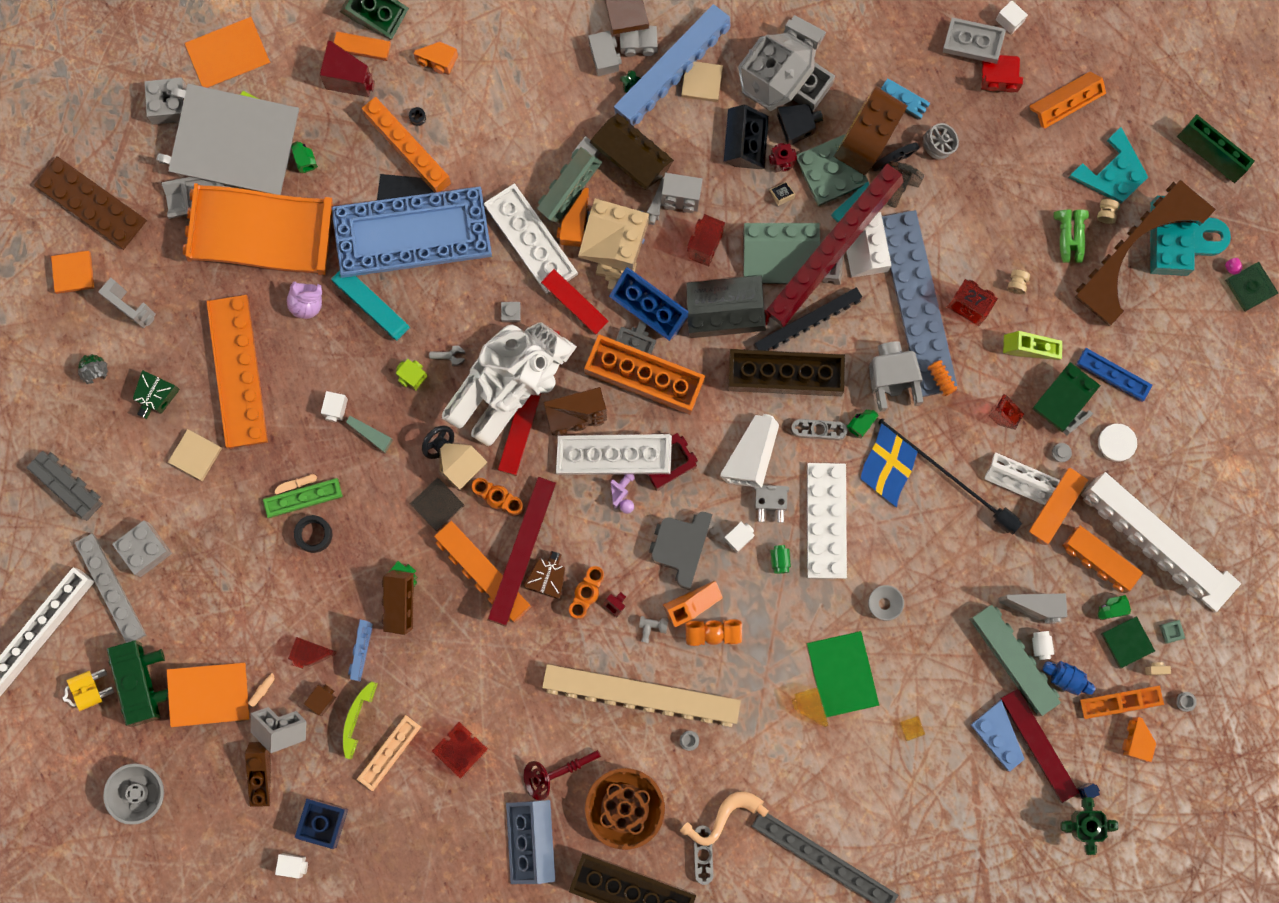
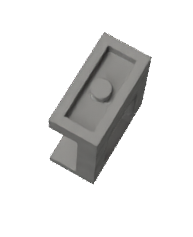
M111 277L99 290V293L107 301L142 328L149 326L154 321L156 313L144 302L135 311L121 300L127 291Z

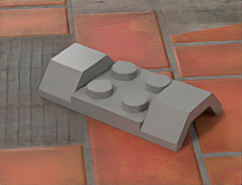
M195 177L162 182L168 205V219L187 215L188 207L192 206L190 190L194 189V183L203 186L242 189L241 187Z

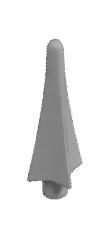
M664 177L661 178L658 190L647 211L649 214L648 224L654 225L656 220L659 221Z

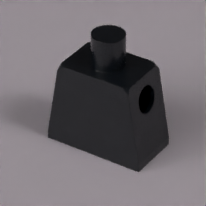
M808 104L780 107L777 111V117L786 143H790V145L813 135L816 130L815 123L823 121L821 110L811 113Z

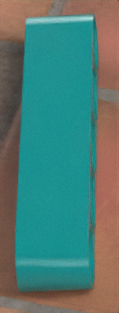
M339 270L331 278L332 282L394 340L398 341L410 329L409 325L358 277L341 278Z

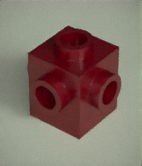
M790 143L775 145L771 150V155H769V161L771 166L774 167L775 173L792 169L795 160H797L796 151L791 148Z

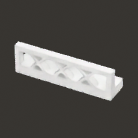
M996 452L993 455L991 466L985 475V480L1043 505L1047 503L1055 490V487L1051 484L1057 486L1060 480Z

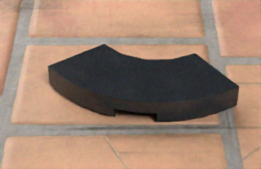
M917 142L903 146L878 160L872 168L874 171H881L886 164L891 166L903 159H907L919 150L920 147Z

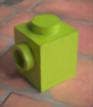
M407 359L405 362L402 361L396 368V375L399 378L397 381L404 387L409 385L415 391L427 378V374L422 370L423 366L416 360L412 362Z

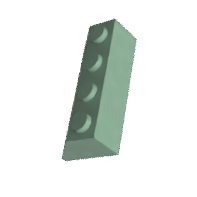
M582 147L573 152L570 163L563 166L558 180L555 179L551 183L548 194L543 195L538 202L539 206L537 209L551 221L560 222L602 163V161Z

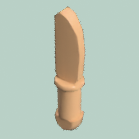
M309 474L300 479L297 478L296 480L285 482L276 488L275 494L316 481L317 476Z

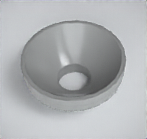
M883 585L871 592L868 606L876 618L890 621L897 618L903 611L904 599L897 588ZM882 598H886L890 602V607L887 610H883L879 606V601Z

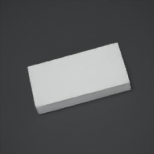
M1228 571L1222 573L1226 578L1211 595L1200 598L1213 612H1217L1241 585Z

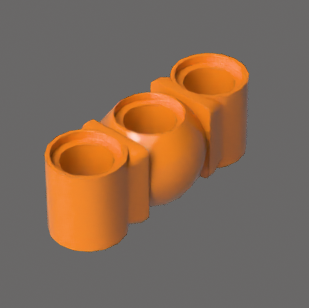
M477 478L472 482L474 494L477 497L483 498L491 508L502 509V511L508 512L511 516H518L523 512L521 500L510 494L504 486L493 485V483L488 482L484 478ZM480 483L486 485V489L483 492L476 491V486ZM495 493L503 494L502 499L498 502L492 499ZM512 502H517L520 506L518 510L511 511L509 505Z
M598 566L590 567L583 581L575 588V597L569 607V613L573 619H583L590 605L598 599L600 584L604 580V572ZM591 572H600V579L592 580L590 578ZM585 588L591 589V597L584 598L581 595L582 590ZM577 605L584 609L583 613L579 616L574 615L572 612L573 608Z
M737 619L723 620V624L716 620L708 621L705 624L704 621H689L685 624L686 644L690 646L705 645V642L717 645L723 640L724 644H739L742 642V622Z

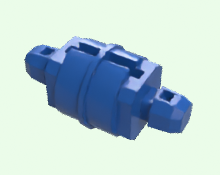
M1059 661L1057 665L1052 662H1045L1043 665V671L1051 676V682L1063 691L1077 696L1081 691L1087 695L1094 693V684L1089 682L1087 674L1076 666Z

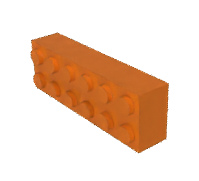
M600 334L597 336L584 368L585 374L689 415L692 413L705 380V375Z

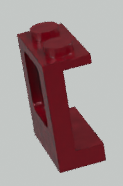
M678 433L672 435L671 445L677 443L688 462L671 471L670 474H647L656 491L664 488V485L688 471L697 468L696 463L698 460L693 452L689 453L686 448L688 446L687 441L683 436L680 437Z

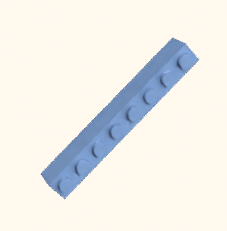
M713 4L614 106L615 115L618 113L633 126L639 124L644 115L655 107L656 102L660 98H664L673 85L678 84L681 76L692 69L693 62L702 59L706 51L717 43L718 38L729 31L730 16Z

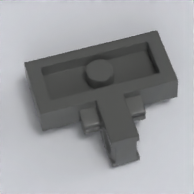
M640 320L638 327H632V330L621 327L616 341L649 354H652L657 340L648 337L649 333L645 332L647 324Z

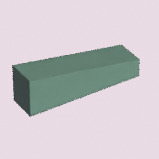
M349 416L346 421L349 426L384 453L387 452L393 441L392 438L352 416Z

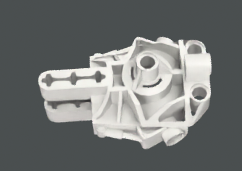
M541 322L527 328L525 331L515 325H507L482 346L479 358L469 370L470 374L444 409L442 419L457 428H462L484 399L489 406L473 427L471 436L486 446L492 445L517 409L522 408L530 395L549 393L554 388L556 382L554 374L559 364L562 365L566 362L577 346Z

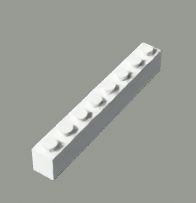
M73 567L0 655V696L95 582L80 569Z

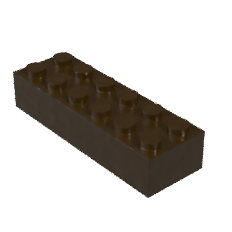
M730 349L728 391L839 397L844 393L845 354Z
M585 852L582 853L569 889V893L596 903H694L696 898L695 893Z

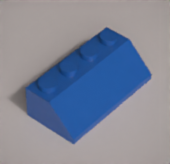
M628 267L625 268L609 295L610 298L669 341L679 333L688 317L689 311Z

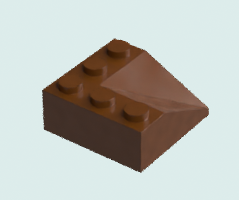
M601 387L544 402L552 435L562 436L567 434L569 430L581 431L586 429L585 426L592 424L594 427L604 424V421H607V409Z

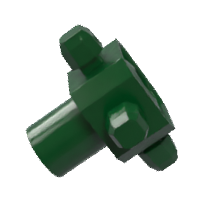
M1083 797L1081 800L1083 810L1075 811L1071 815V820L1060 822V829L1063 832L1072 833V836L1077 841L1085 842L1084 851L1086 855H1096L1097 845H1095V842H1103L1108 837L1107 832L1117 831L1119 829L1118 821L1107 820L1106 815L1102 811L1093 810L1095 804L1092 797Z

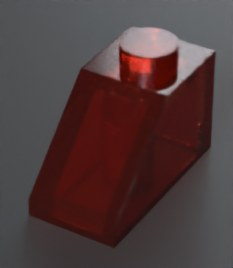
M1003 394L995 403L989 417L999 426L1016 430L1024 413L1007 395Z
M296 637L288 659L293 661V666L303 669L304 665L311 667L334 656L336 651Z

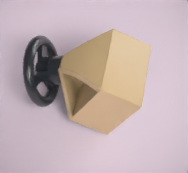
M449 426L435 427L425 436L421 447L422 453L428 459L440 458V473L455 488L460 490L487 461L471 445L453 444L455 436ZM439 432L438 436L429 443L430 439ZM446 432L449 435L448 441L444 438ZM434 448L437 453H429L428 450Z

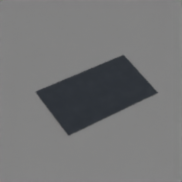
M380 174L377 201L435 192L419 177Z

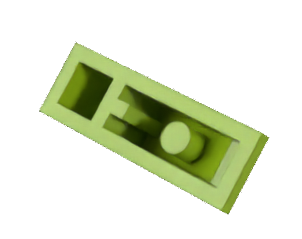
M1016 331L1004 335L1003 353L1018 357L1061 360L1062 341Z

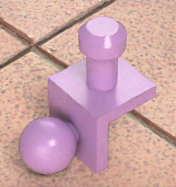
M623 474L624 477L619 483L614 480L611 481L613 507L617 509L620 505V510L625 514H629L634 510V503L629 499H625L628 495L625 487L630 481L635 479V476L633 474Z

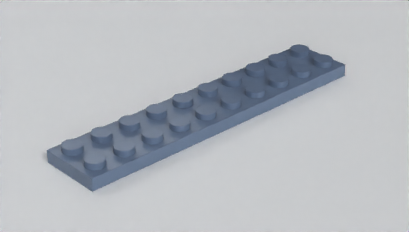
M914 210L882 216L891 261L890 271L909 351H913L916 354L923 379L920 383L922 397L942 394L943 392L939 391L940 387L936 385L937 381L933 380L934 376L930 375L931 371L927 370L929 365L942 360V365L946 366L945 370H948V375L952 377L951 381L955 382L954 386H957L917 212Z

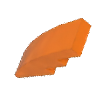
M1160 685L1080 700L1084 719L1164 705Z

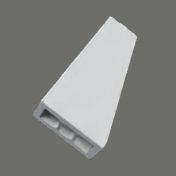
M763 414V416L755 415L721 472L720 476L727 484L762 488L779 424L773 416L769 414Z

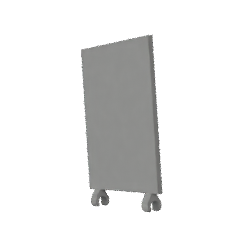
M187 84L186 91L172 88L171 94L175 98L184 99L172 157L159 153L157 161L163 164H170L168 171L172 173L281 195L299 113L298 107Z

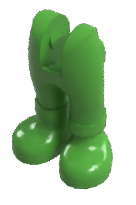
M1059 210L1054 212V219L1061 221L1060 253L1063 263L1070 262V251H1075V262L1082 263L1085 254V224L1083 223L1088 219L1089 211L1074 210L1072 212V210ZM1071 218H1073L1074 220V240H1072L1071 236Z

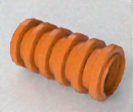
M938 360L929 365L927 370L931 371L930 375L934 376V381H937L936 385L940 387L939 391H942V396L946 397L955 392L958 387L954 386V381H951L952 377L948 375L949 371L945 370L946 366L942 365L943 361Z

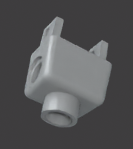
M899 341L879 345V356L874 357L869 364L872 394L876 393L879 412H884L888 408L885 393L891 397L899 396L907 388H911L914 406H920L923 403L920 387L923 379L915 352H902Z

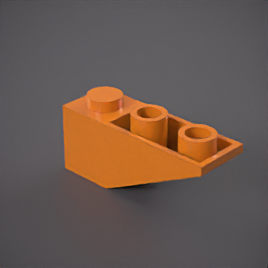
M712 581L663 604L670 623L677 627L694 619L723 597L716 581Z

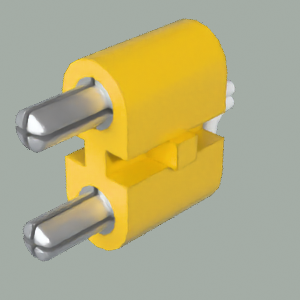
M102 669L92 674L91 671H87L68 679L67 683L69 686L65 688V696L62 697L64 702H69L74 707L77 706L79 711L103 702L102 698L113 694L114 690L112 687H109L99 692L94 680L107 675L106 670ZM69 688L73 694L75 704L70 699H66Z

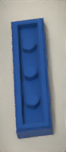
M1088 348L1083 350L1076 363V366L1141 402L1145 401L1153 386Z

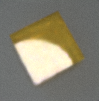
M919 716L899 722L906 741L925 735Z

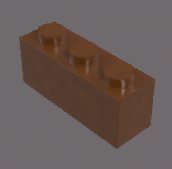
M391 570L382 579L383 615L381 621L383 632L405 635L413 629L414 573Z

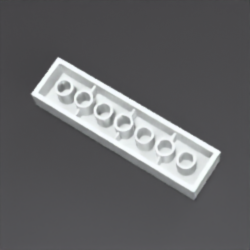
M1106 472L1096 477L1082 492L1081 496L1087 505L1094 506L1102 518L1110 520L1117 531L1123 532L1128 536L1127 539L1133 545H1138L1143 549V554L1148 558H1153L1161 570L1168 571L1176 583L1184 585L1191 596L1201 598L1211 595L1226 578Z

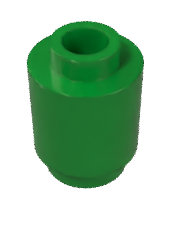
M785 545L774 546V550H770L771 566L774 569V574L789 573V568H791L790 549H787Z

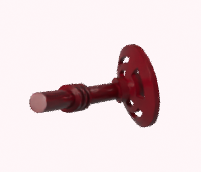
M596 750L580 759L575 758V761L571 760V763L567 762V765L547 773L541 763L531 761L527 763L524 769L526 789L535 800H544L550 792V780L568 772L573 773V770L577 771V768L581 769V766L600 758L601 754L599 750Z

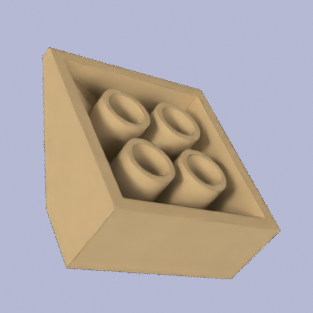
M595 198L578 257L621 270H625L628 267L633 271L649 223V214Z

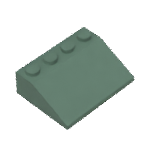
M744 223L743 277L762 275V284H788L819 247L820 223Z

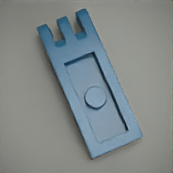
M888 78L881 88L908 105L905 112L919 120L923 117L921 113L924 114L926 108L930 105L927 100Z

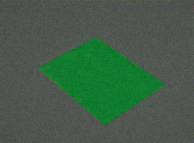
M861 631L807 643L824 718L880 706Z

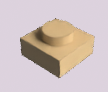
M1163 662L1151 663L1152 666L1145 667L1146 675L1171 674V666H1164Z

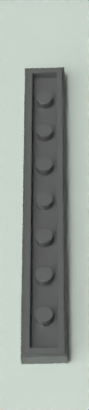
M768 813L765 817L758 814L751 826L873 903H895L899 896Z

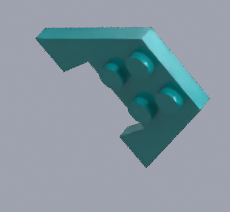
M1120 127L1107 140L1120 153L1097 176L1082 163L1068 178L1122 204L1147 180L1148 175L1122 127Z

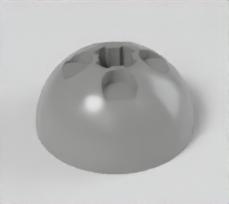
M128 764L122 766L111 774L105 784L103 794L105 807L109 814L121 823H143L152 818L163 803V782L160 776L146 765Z

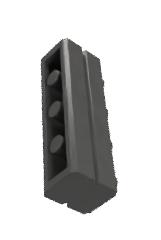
M41 451L27 466V469L77 515L86 521L89 520L94 512L102 506L103 503L99 500L101 496L94 490H87L85 488L87 484L79 477L75 479L71 475L73 471L65 464L61 466L57 462L59 458L52 452L48 454Z

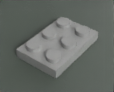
M952 18L943 52L997 64L1006 29Z

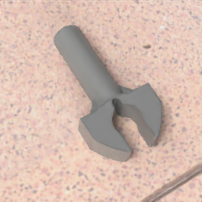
M453 346L449 352L430 351L429 358L449 359L452 362V366H459L465 359H457L454 355L457 353L465 354V351L459 346Z

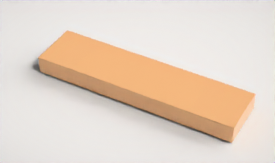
M405 715L357 780L371 791H374L422 727Z

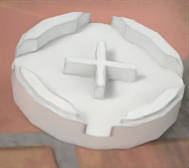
M1112 424L1100 433L1098 448L1106 459L1113 462H1121L1129 459L1135 453L1137 438L1128 426Z

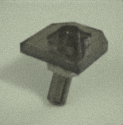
M889 162V165L903 176L902 185L887 202V205L896 208L907 185L919 188L925 175L909 164Z

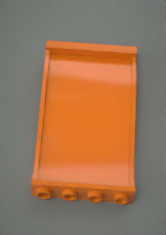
M194 183V189L190 190L192 206L188 207L187 218L190 219L189 226L186 225L185 237H188L187 244L183 246V255H186L188 262H192V260L224 262L273 270L326 275L333 207L332 198L292 197L231 187L203 186Z

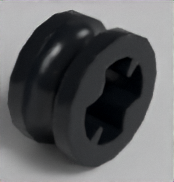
M415 107L410 110L409 119L413 125L421 126L426 122V115L422 108ZM417 113H420V116L422 117H419L418 120H415V117L413 116H416Z

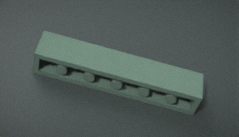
M989 605L969 620L1036 715L1043 716L1061 703L1058 699L1060 696L1054 688H1050L1046 675L1042 671H1038L1034 658L1026 654L1024 651L1025 646L1021 640H1016L1012 634L1014 632L1012 627L1008 623H1004L1000 610L996 606Z

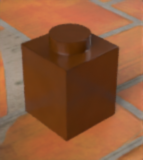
M326 684L324 687L317 685L304 705L317 715L323 716L337 698L333 694L335 691Z

